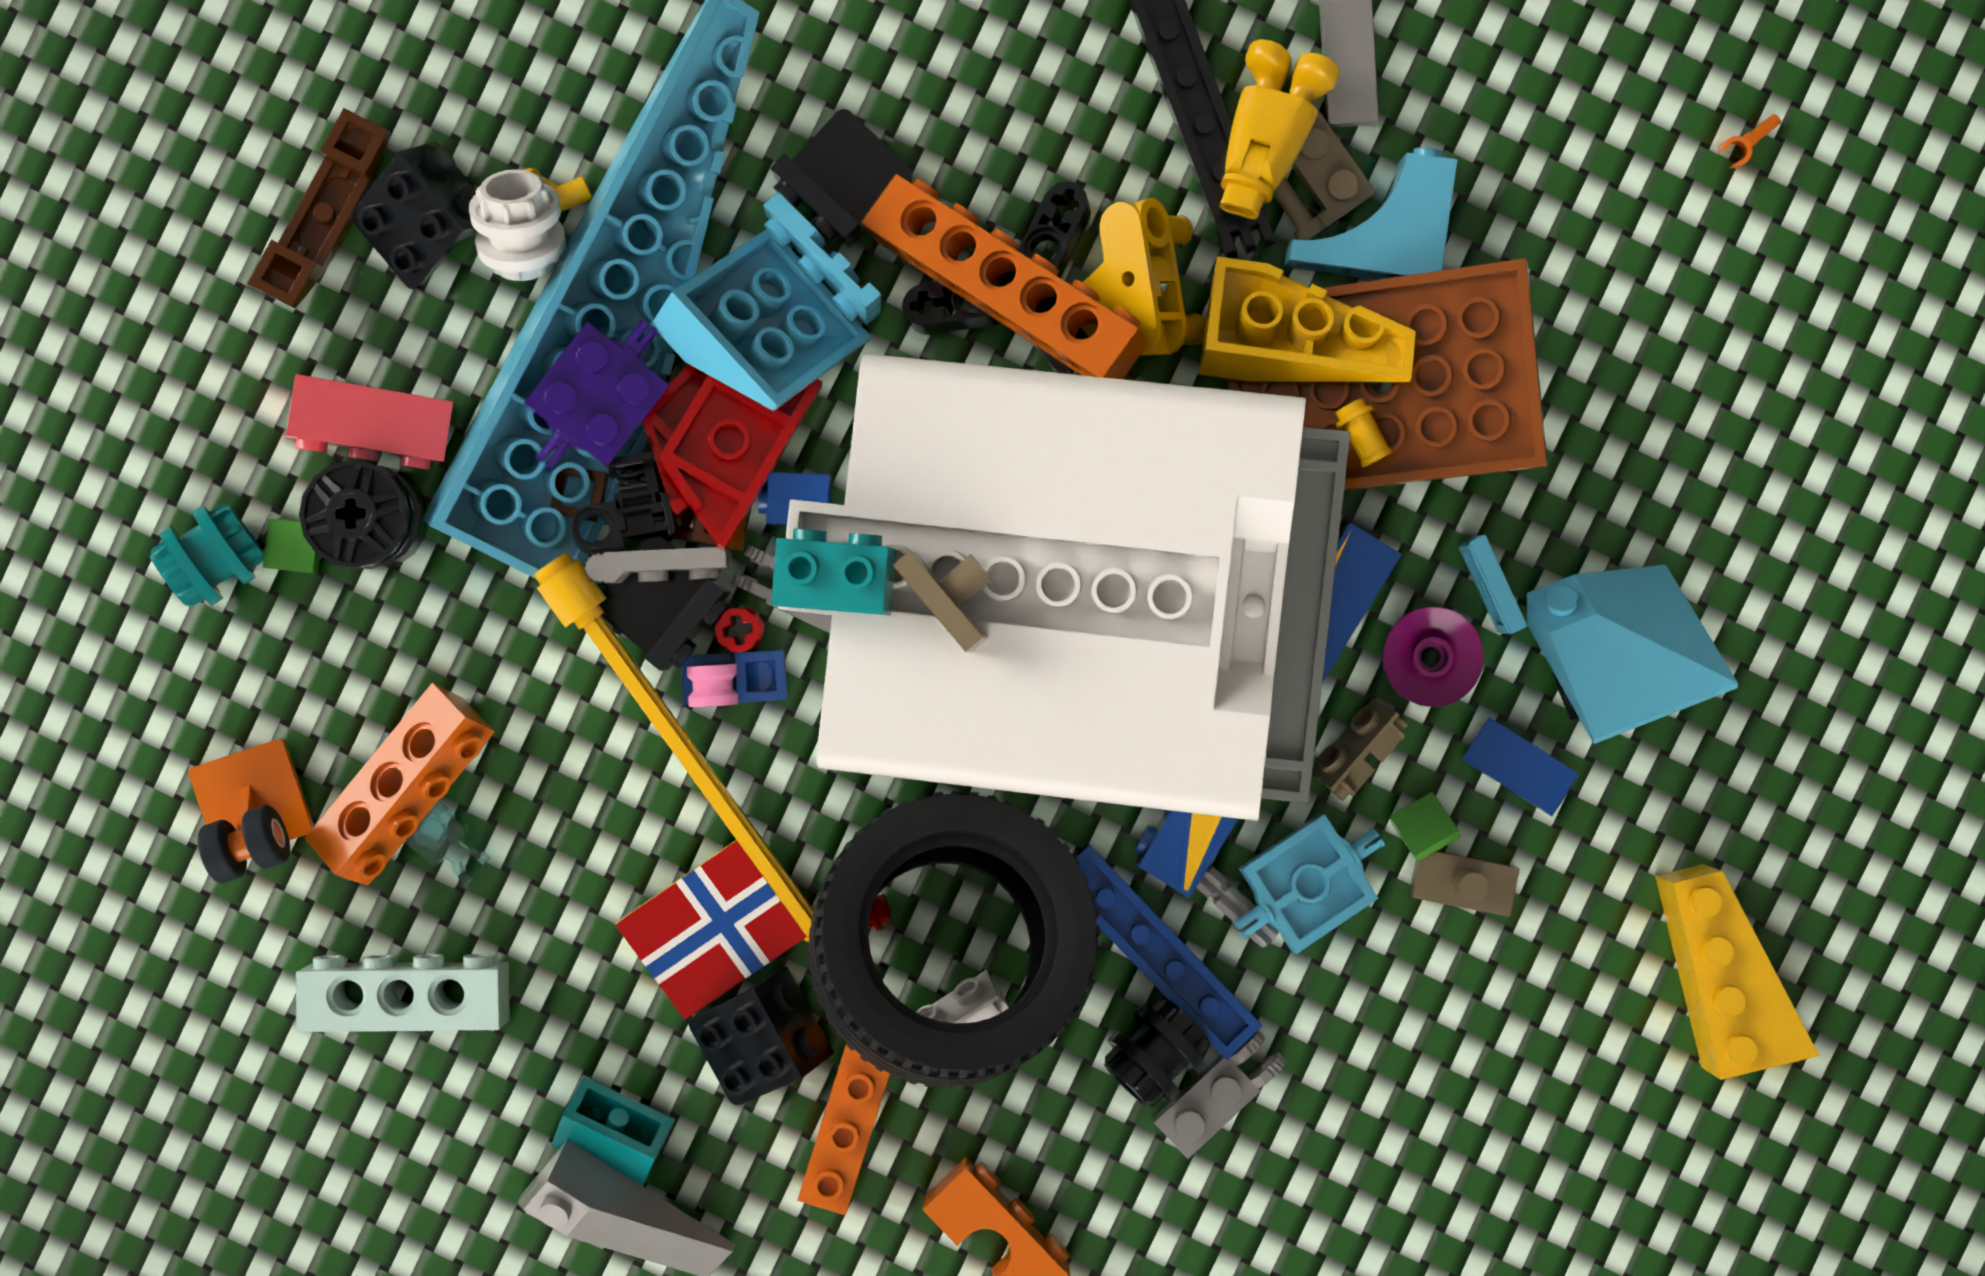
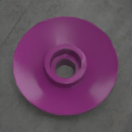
M1442 607L1419 608L1401 617L1390 629L1385 639L1382 653L1386 677L1395 691L1406 700L1426 707L1446 706L1468 694L1480 677L1484 660L1482 642L1473 625L1459 613ZM1427 647H1432L1437 652V661L1431 666H1426L1421 660V653Z

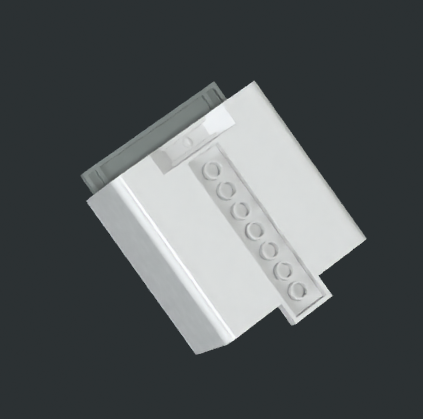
M864 353L859 369L844 505L790 499L786 539H793L794 529L827 531L826 542L847 544L849 533L882 536V546L896 549V562L909 550L916 552L939 580L971 554L990 575L992 581L962 607L988 638L972 652H965L896 569L891 616L778 606L780 610L832 615L817 745V767L820 769L1258 821L1261 798L1308 804L1351 432L1303 427L1306 398Z

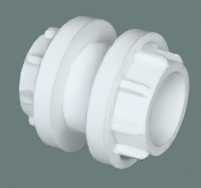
M505 170L495 173L486 178L481 186L476 189V194L469 203L471 224L477 231L475 244L479 259L486 266L492 268L495 274L509 280L527 281L548 273L553 268L554 263L559 261V257L566 248L564 227L558 221L561 215V207L557 192L551 186L543 183L541 176L525 170Z

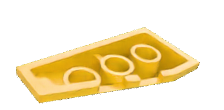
M1217 256L1204 326L1199 375L1242 381L1267 382L1411 381L1416 337L1415 330L1365 307L1357 306L1353 308L1326 295L1327 290L1314 284L1309 288L1283 276V270L1268 263Z

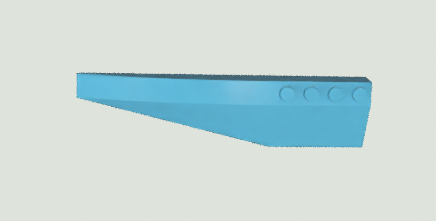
M704 1L590 201L422 518V521L429 526L535 578L534 574L565 552H568L573 561L579 559L584 564L588 554L579 550L574 544L571 533L572 517L563 516L559 511L550 507L552 496L562 501L564 506L581 509L584 506L590 505L595 482L589 479L585 469L608 474L609 471L608 467L586 451L575 449L571 446L556 464L554 470L549 469L545 464L557 450L556 448L551 451L543 463L537 460L535 456L538 455L554 433H552L545 420L525 406L524 402L586 322L609 339L624 344L638 326L640 320L649 325L637 340L640 342L652 327L650 324L671 292L695 277L714 200L712 193L717 174L721 172L725 156L723 149L729 124L733 123L737 107L735 100L741 77L745 74L760 13L744 1ZM658 333L640 357L649 370L666 382L667 376L671 375L675 355L673 354V348ZM642 422L614 458L642 453L648 441ZM574 468L578 471L581 478L568 476L564 496H562L555 488L556 476L562 469ZM633 469L619 471L617 474L632 472ZM609 476L603 502L614 501L613 494L619 493L616 478L610 479ZM598 518V522L585 520L579 529L581 537L588 542L595 543L605 521L601 518Z

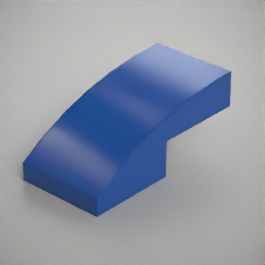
M784 650L691 655L680 667L682 706H689L688 696L693 692L692 681L687 677L686 667L717 664H737V675L732 681L733 690L738 693L739 703L787 700Z
M1488 717L1462 758L1465 763L1500 783L1510 792L1551 817L1579 776L1577 772L1490 717Z

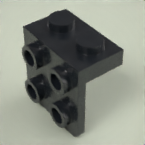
M847 109L837 111L793 160L786 154H783L770 168L778 182L773 187L775 191L779 192L795 209L801 203L815 216L810 223L828 241L833 243L838 238L848 248L866 231L861 224L862 220L894 176L898 174L909 182L913 179L911 168Z
M437 142L399 151L356 205L352 221L406 287L415 289L423 286L460 240L476 236L477 231L471 224L469 203L475 196L477 188L471 184L457 167L454 158L446 150L442 149Z
M656 535L646 537L635 551L677 548L662 536ZM669 571V581L638 582V573H631L623 583H609L602 591L607 599L599 605L605 612L601 616L645 651L647 655L644 659L659 671L669 670L672 665L679 669L688 660L697 647L692 642L704 626L711 629L728 609L729 606L724 601L731 591L716 579L689 580V571Z
M787 966L772 972L746 992L702 1011L689 1020V1028L728 1100L734 1105H741L804 1078L834 1054L824 1031L819 1026L802 995L800 987L795 982Z

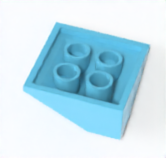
M767 229L673 290L650 324L686 363L772 411L778 409L867 343L872 337L856 319L850 321L832 301L834 295L822 282L816 284L798 264L800 258L788 245L782 247Z
M1666 565L1574 574L1527 593V625L1593 744L1738 688L1737 680Z

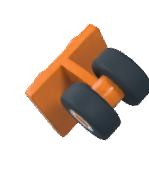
M276 739L192 767L188 770V775L205 825L200 828L198 833L199 854L206 871L218 883L223 884L243 877L247 869V859L250 858L263 869L284 864L290 856L289 840L307 835L314 827L285 739Z

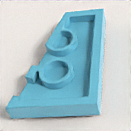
M779 192L763 204L765 215L769 219L764 224L767 231L782 247H785L789 242L802 256L798 264L816 284L824 280L833 289L836 295L832 298V301L850 321L858 317L867 326L881 314V293L870 282L861 289L857 285L860 279L854 272L851 263L840 252L833 251L829 255L823 248L826 242L821 234Z

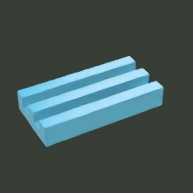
M1486 535L1474 536L1459 543L1458 548L1496 631L1500 632V634H1512L1527 627Z

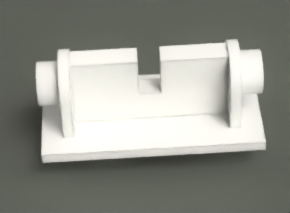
M986 969L975 977L963 980L956 986L954 991L933 1004L921 1007L916 1012L941 1022L971 1023L994 1017L1007 1010L1009 1005L1000 991L997 992Z

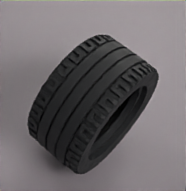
M941 791L934 793L933 796H916L912 802L905 800L893 809L888 808L884 810L880 817H873L863 829L854 834L850 842L846 843L842 852L834 861L817 899L809 931L808 955L810 957L809 969L812 973L813 988L819 996L817 1000L820 1006L823 1007L828 1022H832L836 1028L835 1033L846 1041L851 1051L855 1049L861 1055L860 1058L862 1060L870 1062L880 1072L884 1070L890 1073L893 1078H901L914 1085L917 1083L925 1084V1087L943 1086V1088H952L953 1086L964 1087L970 1084L986 1082L1012 1071L1044 1050L1073 1021L1077 1010L1086 1000L1085 994L1091 989L1092 975L1098 965L1095 957L1100 953V945L1097 944L1100 926L1097 925L1096 920L1099 913L1098 909L1094 908L1093 905L1094 892L1089 890L1087 884L1089 879L1086 873L1082 874L1079 869L1080 862L1069 851L1071 848L1066 842L1062 844L1057 838L1058 834L1054 829L1050 830L1045 826L1043 820L1040 818L1036 820L1028 815V810L1024 808L1020 810L1013 806L1014 803L1005 801V803L996 801V797L991 795L987 797L979 796L978 792H970L969 795L961 794L960 791H952L951 794L944 795ZM955 864L972 868L987 875L1009 893L1020 909L1027 926L1030 940V961L1023 987L1007 1010L978 1022H941L913 1011L891 993L878 974L873 962L869 945L868 927L875 898L895 878L910 870L926 865Z

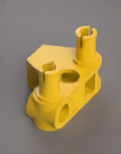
M1152 197L1134 203L1116 202L1112 204L1101 216L1099 224L1104 262L1083 283L1099 295L1098 303L1111 311L1115 306H1120L1141 322L1139 330L1147 343V347L1141 355H1171L1177 352L1182 345L1195 346V343L1197 345L1202 344L1205 318L1200 314L1185 315L1174 248L1180 247V245L1185 246L1191 240L1193 231L1191 221L1184 215H1168L1164 205L1158 199ZM1160 283L1167 284L1166 290L1161 293ZM1089 323L1081 328L1088 337H1091L1096 332L1098 324Z

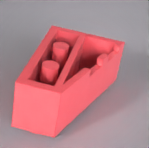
M296 374L285 438L296 440L295 448L327 453L328 445L349 448L348 457L379 462L380 453L401 456L400 466L430 470L432 461L444 462L453 401Z

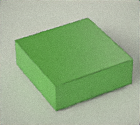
M268 518L263 568L318 574L320 556L314 552L303 536L301 523L298 521Z
M1433 792L1389 816L1392 825L1417 862L1460 838L1458 828Z

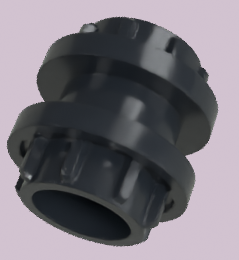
M1160 999L1152 1008L1142 1004L1133 1013L1141 1026L1130 1038L1116 1031L1108 1039L1112 1050L1105 1056L1104 1066L1107 1071L1129 1094L1145 1107H1154L1162 1098L1172 1103L1180 1094L1173 1080L1184 1068L1192 1074L1198 1075L1206 1067L1202 1055L1208 1050L1210 1042L1203 1030L1182 1009L1168 999Z

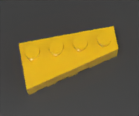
M1701 864L1656 875L1655 878L1701 1068L1723 1080L1819 1056L1723 871Z

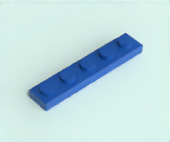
M1088 843L1075 857L1080 862L1078 867L1082 874L1086 873L1089 879L1087 882L1089 890L1094 892L1093 905L1094 908L1098 909L1099 916L1096 918L1097 925L1168 1000L1182 1009L1203 1030L1210 1040L1209 1043L1228 1060L1263 1025Z

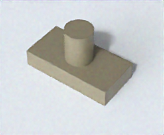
M910 550L892 565L965 652H972L988 638L962 607L992 581L990 575L971 554L941 580L938 579L916 552Z
M1436 851L1418 862L1415 861L1409 896L1416 899L1510 917L1520 868L1513 865Z

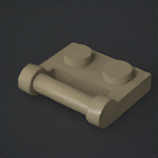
M1318 111V116L1292 168L1323 212L1313 218L1286 178L1283 179L1273 192V196L1297 230L1294 232V235L1298 240H1312L1376 194L1372 185L1320 111Z

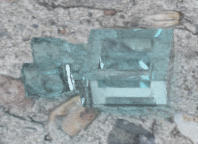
M439 800L420 822L417 830L405 841L408 846L434 868L439 866L445 858L449 860L452 864L453 872L465 884L471 882L475 877L464 866V860L468 855L474 856L482 865L488 863L492 858L482 848L470 846L462 840L471 827Z

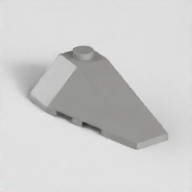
M568 1139L521 1194L517 1202L524 1211L567 1237L698 1276H710L733 1252L735 1244Z

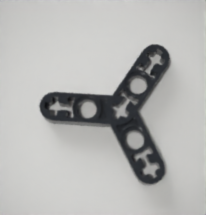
M1067 181L1052 186L1045 194L1018 249V252L1031 259L1034 248L1042 241L1050 240L1058 243L1060 246L1059 252L1049 262L1059 270L1057 275L1059 278L1062 277L1090 219L1091 208L1084 189L1074 182ZM1071 199L1074 200L1077 210H1067L1061 221L1063 233L1057 228L1061 220L1057 206H1066ZM1016 272L1003 274L997 280L996 286L1002 287L1011 283ZM937 281L914 286L906 293L902 303L905 318L910 326L920 334L932 335L1001 324L983 311L976 313L965 311L962 307L964 299ZM949 296H951V302L956 312L954 315H950L946 308L950 306L947 300ZM1050 297L1042 300L1037 305L1035 312L1044 313L1049 311L1055 305L1057 298ZM931 300L935 307L930 309V317L922 318L919 311L923 309L925 301ZM1082 328L1078 330L1076 339L1089 338ZM1035 346L1055 373L1079 375Z

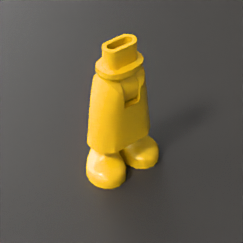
M1264 39L1252 42L1245 57L1246 65L1255 79L1256 85L1246 86L1241 92L1229 138L1225 175L1221 181V187L1225 191L1219 205L1220 208L1225 212L1248 219H1257L1263 203L1272 201L1273 192L1292 167L1318 116L1317 109L1311 103L1333 90L1340 75L1339 67L1329 57L1318 53H1305L1296 62L1289 94L1281 92L1290 74L1292 59L1288 50L1281 44Z

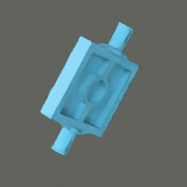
M1319 814L1239 867L1238 869L1254 893L1257 907L1233 921L1235 928L1240 929L1238 931L1244 939H1247L1248 936L1269 923L1279 931L1291 952L1298 954L1379 899L1365 878L1361 862L1362 859L1380 847L1385 846L1383 839L1377 838L1380 836L1374 828H1371L1370 831L1349 844L1337 834L1326 815Z

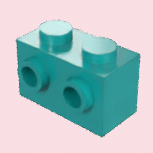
M794 529L793 539L776 538L771 606L891 616L895 568L892 565L896 562V549L882 546V536L849 533L847 544L826 542L827 531Z
M584 1076L561 1117L551 1146L559 1149L568 1139L643 1186L675 1119Z

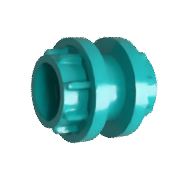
M225 504L218 506L212 511H209L204 505L192 511V514L199 525L182 536L172 526L165 528L159 532L163 542L151 550L150 559L178 599L189 607H194L203 600H206L211 606L221 601L223 596L217 585L234 574L244 585L256 578L252 569L264 560L265 554L255 538L231 506Z

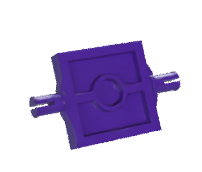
M640 320L638 326L623 344L609 339L586 322L525 400L524 405L544 419L552 433H554L538 455L535 456L537 460L543 463L551 451L556 448L557 450L546 462V467L554 470V467L570 446L586 451L607 467L670 386L649 370L640 357L655 336L658 335V332L651 327L640 342L637 341L649 324Z

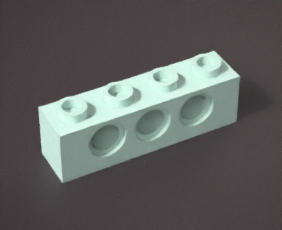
M423 954L413 956V963H394L393 955L363 957V963H344V956L324 955L313 957V964L296 971V1032L500 1030L510 1021L509 962H494L493 954L464 955L463 962H444V955ZM446 979L455 980L463 987L464 999L462 1002H453L446 996L444 992ZM347 980L356 982L362 988L363 1000L360 1004L352 1002L346 996L345 984ZM396 980H403L410 984L414 992L412 1003H405L398 999L394 991Z

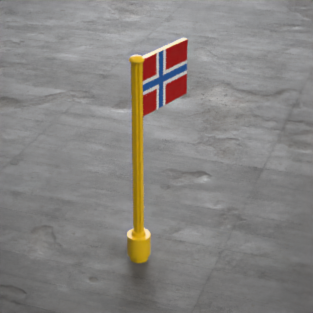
M565 552L534 574V577L540 584L537 590L565 628L573 622L579 630L584 628L736 838L735 841L615 924L681 1016L686 1020L804 939L809 942V931L814 909L601 616L605 612L599 604L607 599L596 582L588 579L589 576L587 574L585 575L586 570L583 569L585 567L580 560L573 561L568 552Z

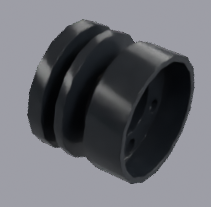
M349 460L331 464L312 478L302 494L299 519L303 536L316 554L334 565L372 570L398 566L416 553L426 537L428 525L422 521L427 510L425 497L414 481L396 469L372 463ZM359 508L365 509V519H358L357 522L351 521V511H357Z

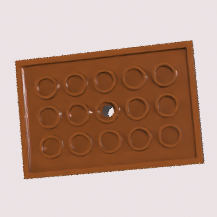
M1526 258L1323 288L1327 290L1326 295L1353 308L1357 306L1365 307L1416 331L1412 379L1410 382H1391L1390 389L1385 393H1380L1379 391L1382 382H1267L1228 379L1229 390L1306 398L1303 427L1344 431L1343 427L1337 429L1335 425L1339 422L1335 414L1336 411L1360 398H1363L1367 406L1373 405L1374 410L1370 413L1393 452L1366 467H1362L1354 447L1349 442L1344 490L1548 467L1529 270Z

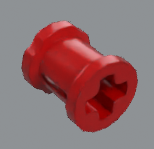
M731 608L726 610L722 614L721 619L716 623L715 635L718 642L722 646L727 647L731 652H747L755 649L762 642L765 635V624L762 617L752 609ZM739 615L743 623H751L753 627V632L745 635L744 644H741L739 637H730L728 632L729 627L736 625V617Z

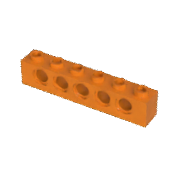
M898 174L894 176L861 222L877 243L1079 375L1124 379L1147 347V343L1139 330L1141 322L1134 315L1120 306H1115L1111 311L1097 302L1100 299L1099 295L1079 280L1075 279L1071 285L1057 276L1059 270L1042 256L1034 254L1029 259L1017 251L1019 245L1010 236L997 228H994L990 234L977 225L980 222L979 219L962 205L955 203L952 208H949L938 201L941 197L940 194L924 181L916 178L912 184ZM936 222L931 232L926 235H918L920 229L925 224ZM968 247H976L970 258L957 261V257L962 250ZM1016 272L1011 283L1002 287L996 286L997 280L1003 274ZM1050 297L1057 298L1055 305L1049 311L1044 313L1035 312L1037 305L1042 300ZM1089 323L1098 324L1096 332L1091 337L1076 339V334L1082 326Z

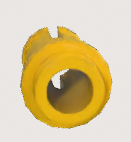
M1360 398L1335 412L1339 419V422L1335 425L1337 429L1343 427L1344 431L1351 432L1350 442L1361 461L1362 467H1366L1393 451L1386 443L1370 413L1374 410L1373 405L1367 406L1363 398Z

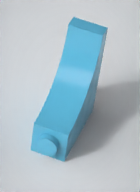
M1428 147L1415 148L1413 153L1407 152L1398 162L1391 189L1374 215L1359 226L1333 237L1316 240L1292 239L1286 247L1283 267L1372 280L1441 271L1457 159L1443 157L1444 152L1442 150Z

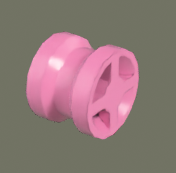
M737 664L686 667L687 677L692 681L693 692L688 696L689 707L739 704L738 693L733 690L732 681L737 675Z

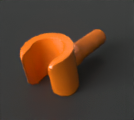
M1772 114L1744 136H1733L1719 146L1718 154L1728 148L1730 144H1735L1740 147L1742 156L1738 162L1732 164L1729 168L1733 169L1742 166L1750 160L1753 153L1752 148L1758 141L1781 124L1780 118L1776 114Z

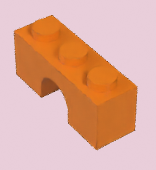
M966 1156L924 1196L922 1210L956 1246L971 1233L980 1229H991L1005 1237L1010 1247L1006 1255L992 1268V1276H1071L1069 1262L1067 1261L1070 1254L1054 1235L1049 1234L1045 1238L1032 1225L1036 1219L1024 1203L1018 1198H1014L1011 1202L998 1189L1001 1185L999 1178L985 1163L980 1162L976 1166Z

